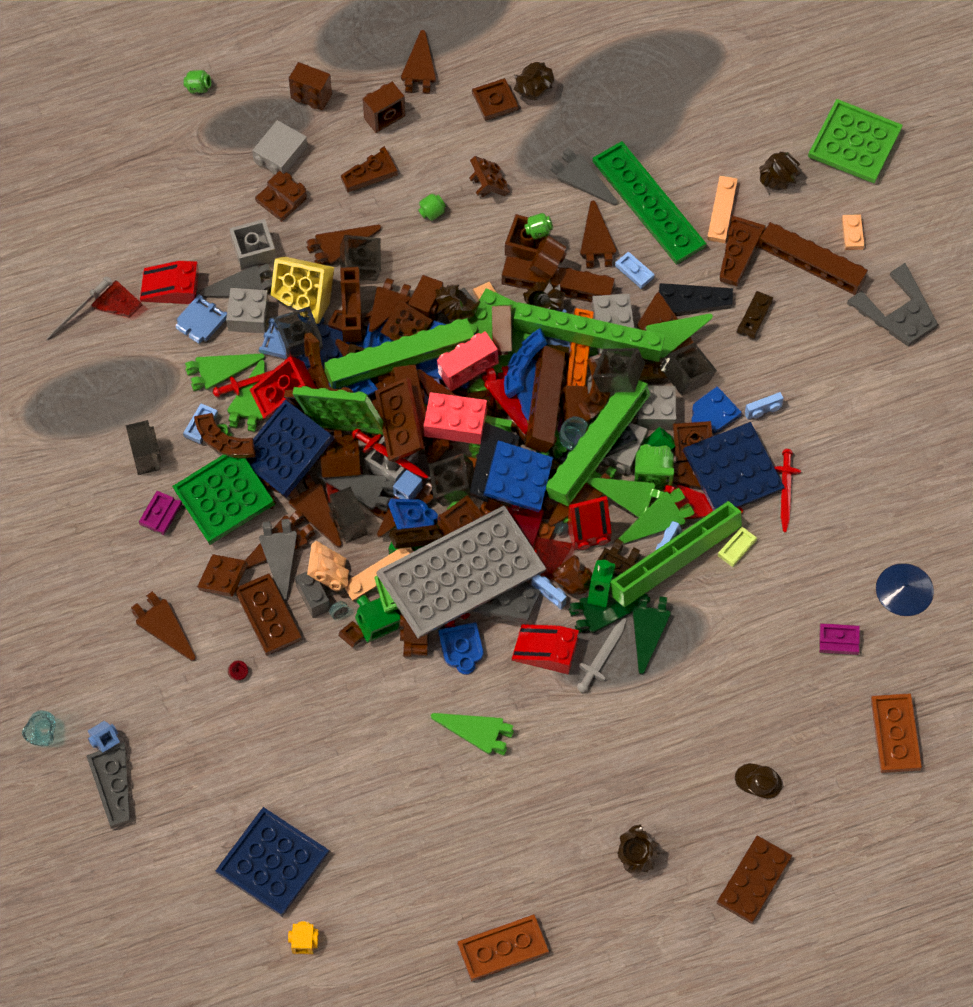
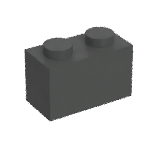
M307 572L296 576V587L312 618L330 611L329 599L320 582L307 575Z

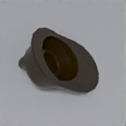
M748 763L739 767L735 773L736 785L746 793L770 799L777 796L782 789L781 777L774 769L768 766Z

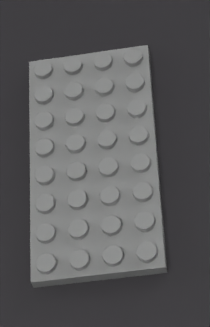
M502 506L379 569L376 574L417 638H420L543 573L546 568L506 507Z

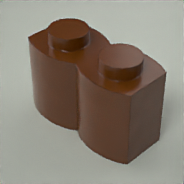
M547 236L541 242L529 270L545 280H549L551 277L555 278L560 269L558 268L559 262L562 263L567 255L565 253L566 246Z

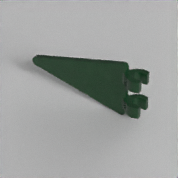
M643 594L640 596L639 605L632 607L638 672L641 675L644 674L670 617L671 612L666 610L668 597L660 596L658 609L646 607L648 594Z
M609 597L607 607L588 604V598H580L579 602L571 603L569 608L571 617L577 616L582 612L585 619L576 621L575 630H579V633L587 630L591 633L597 632L632 613V607L639 605L640 597L626 607H623L613 597ZM648 597L647 604L651 601L650 597Z

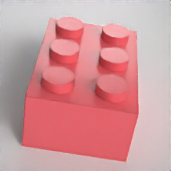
M486 331L482 334L478 333L470 341L460 343L453 351L445 352L437 360L439 375L448 389L453 391L484 373L486 369L499 364L498 349Z
M430 392L424 421V437L481 444L487 414V400Z

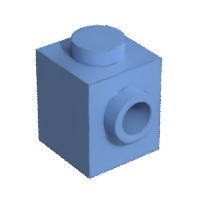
M106 721L88 730L90 735L88 740L91 746L98 748L101 752L120 742L116 736L118 732L115 726L108 724Z

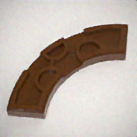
M306 333L304 335L305 356L308 357L311 368H308L309 374L318 389L331 388L321 363L320 341L312 333Z
M604 353L590 357L587 360L592 376V386L588 397L578 404L587 421L594 418L604 409L607 399L610 397L611 385L609 375L611 373Z
M213 413L194 416L198 432L205 443L213 450L234 458L256 457L253 438H236L224 434L216 425Z

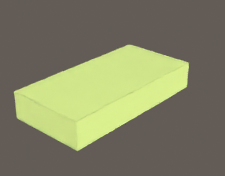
M741 527L719 551L718 557L733 567L757 541V537Z

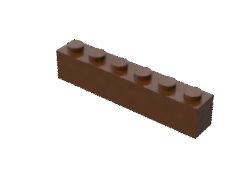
M770 222L759 239L758 248L853 295L858 293L866 280L868 270L862 265L855 264L843 256H838L832 253L831 250L822 248L813 241L800 237L797 233L783 229L778 224Z
M506 256L502 271V285L529 290L538 281L545 283L547 280L529 270L533 260L527 261L518 257ZM558 267L560 269L555 278H550L553 287L560 284L561 292H565L566 298L591 303L593 296L612 295L615 278L608 275H597L588 271L582 272Z
M544 346L537 355L525 447L547 453L551 447H554L557 440L555 431L558 428L557 416L561 408L559 401L562 397V390L560 389L564 381L563 370L566 366V360H564L565 352L548 346Z

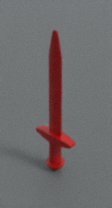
M271 371L239 382L230 377L231 384L219 388L215 387L213 395L220 397L222 394L234 391L239 396L240 387L260 381Z
M361 429L353 430L352 437L366 444L364 453L373 448L388 457L386 447L378 443L381 434L370 438L362 433ZM402 458L395 461L410 472L423 478H428L421 469L406 459Z
M788 448L782 451L783 466L774 467L776 472L782 473V484L785 487L781 490L780 516L784 533L787 531L790 521L791 475L801 473V470L791 467L793 452Z

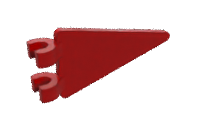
M503 366L501 368L503 372L498 373L499 379L497 380L495 370L493 368L486 369L487 374L482 376L485 383L484 386L487 390L489 389L492 396L520 430L527 435L528 422L521 410L522 407L517 394L511 398H508L505 394L504 378L507 376L509 367Z
M665 485L664 492L671 494L672 491L680 488L685 498L683 500L675 502L679 510L682 506L689 503L695 512L684 519L704 518L713 512L705 494L682 485H677L676 488Z

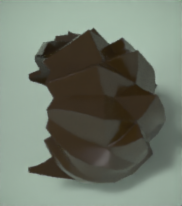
M545 62L531 63L523 69L520 75H514L516 85L513 90L519 93V96L521 95L526 99L539 100L537 97L542 96L546 89L549 87L553 88L551 85L554 82L552 68L546 67Z
M789 152L774 153L759 168L760 182L765 188L786 190L788 185L796 184V177L801 174L798 169L800 163Z
M550 279L545 283L538 281L534 287L523 293L524 300L529 305L560 312L564 310L565 292H561L560 284L553 287Z
M459 284L447 285V287L442 286L441 290L436 289V300L439 304L436 313H443L450 322L466 318L470 321L474 317L481 301L475 303L468 299L467 295L459 290Z
M641 824L634 825L620 836L621 843L617 853L618 858L628 873H648V870H653L654 861L659 858L658 855L660 853L657 851L659 843L653 841L649 834L643 831Z

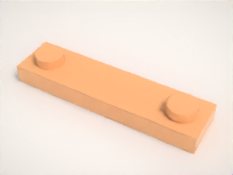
M719 177L707 237L709 241L726 242L737 178Z
M411 547L398 549L349 579L345 589L352 601L377 587L374 577L377 576L376 572L379 569L414 552Z

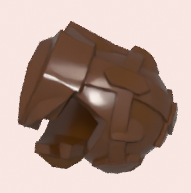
M573 555L552 573L554 576L552 580L563 587V590L568 594H582L589 590L593 573L586 567L581 571L579 569V558Z

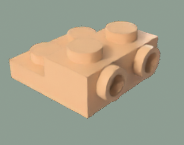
M315 541L311 545L307 575L332 590L339 592L348 583L349 570L345 568L346 558L320 542Z

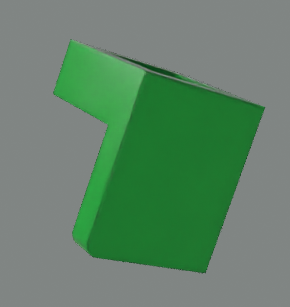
M660 426L644 441V444L651 445L652 447L666 445L671 450L675 447L673 436Z

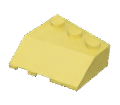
M289 257L276 258L271 296L287 306L295 308L300 314L306 315L313 322L319 324L330 304L334 267Z

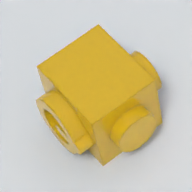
M305 921L293 924L292 931L289 930L288 943H291L292 954H313V949H318L319 929H314L313 924Z

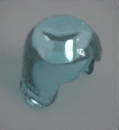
M573 416L567 419L561 426L559 432L560 443L568 450H573L578 444L579 439L586 433L588 424L583 418Z
M44 710L33 713L22 730L23 738L30 744L37 746H49L52 744L56 728L54 715ZM39 728L47 729L49 731L42 733Z

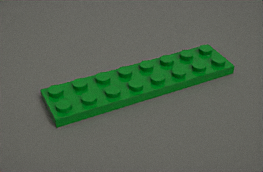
M623 141L592 158L595 166L676 265L706 248L707 243Z

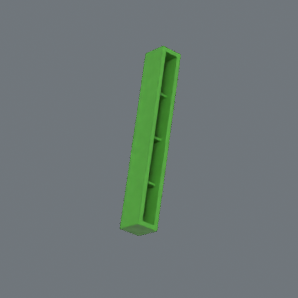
M520 302L517 304L513 318V329L533 333L540 328L546 337L657 362L660 361L665 335Z
M467 318L463 320L457 319L450 324L438 325L428 331L422 330L412 336H403L396 341H387L380 346L368 347L357 353H349L338 359H330L328 362H325V374L331 388H343L390 373L393 367L416 365L438 358L445 352L453 351L460 343L470 341L474 333Z
M628 376L619 385L617 392L614 396L610 397L608 404L600 411L597 419L589 425L588 431L579 439L576 447L569 452L567 459L558 467L553 478L547 482L546 489L550 499L566 506L570 505L650 396L647 383Z
M727 501L611 581L612 597L623 607H626L741 528V511Z

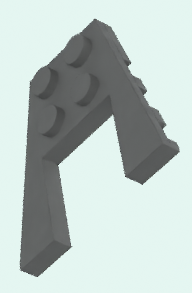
M906 263L891 271L890 277L911 299L909 302L886 317L863 291L847 301V305L855 307L859 310L860 314L875 321L876 325L884 327L889 331V334L909 347L936 329L938 323Z
M524 582L494 598L491 605L484 603L467 613H482L486 617H491V615L502 617V620L526 624L541 591L528 582Z

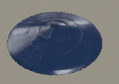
M900 563L886 568L880 574L876 583V594L880 603L888 611L900 616H914L922 613L929 607L933 600L934 587L928 574L921 568L912 564Z

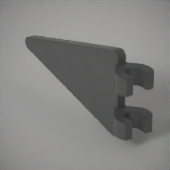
M567 148L563 151L564 156L562 157L564 161L568 162L565 167L558 159L551 163L552 167L550 170L557 174V179L614 206L617 205V199L581 154L575 155L570 148Z
M264 264L258 268V265H253L197 291L196 295L200 294L203 297H229L230 288L267 290L268 294H271L272 279L261 282V277H272L269 264Z
M322 471L317 472L319 479L369 509L373 510L377 507L382 511H388L389 498L380 497V495L384 491L394 496L393 486L395 482L387 481L385 476L352 475L322 478Z
M289 519L281 520L283 532L274 534L270 521L262 522L264 535H260L259 540L277 589L283 601H286L297 533L292 531Z

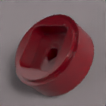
M239 660L232 662L228 667L229 677L235 681L244 679L248 675L246 663Z

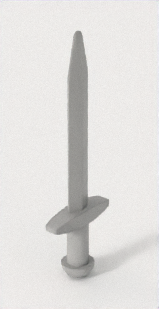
M104 277L103 281L95 289H91L90 296L50 334L47 340L58 332L92 298L97 300L99 294L112 285V279Z
M626 618L622 619L614 627L591 666L580 663L579 667L587 673L582 682L577 685L580 692L588 691V686L593 678L600 681L605 680V677L598 671L620 638L626 624Z

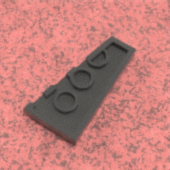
M123 742L104 752L97 751L86 755L111 829L130 823L126 749Z

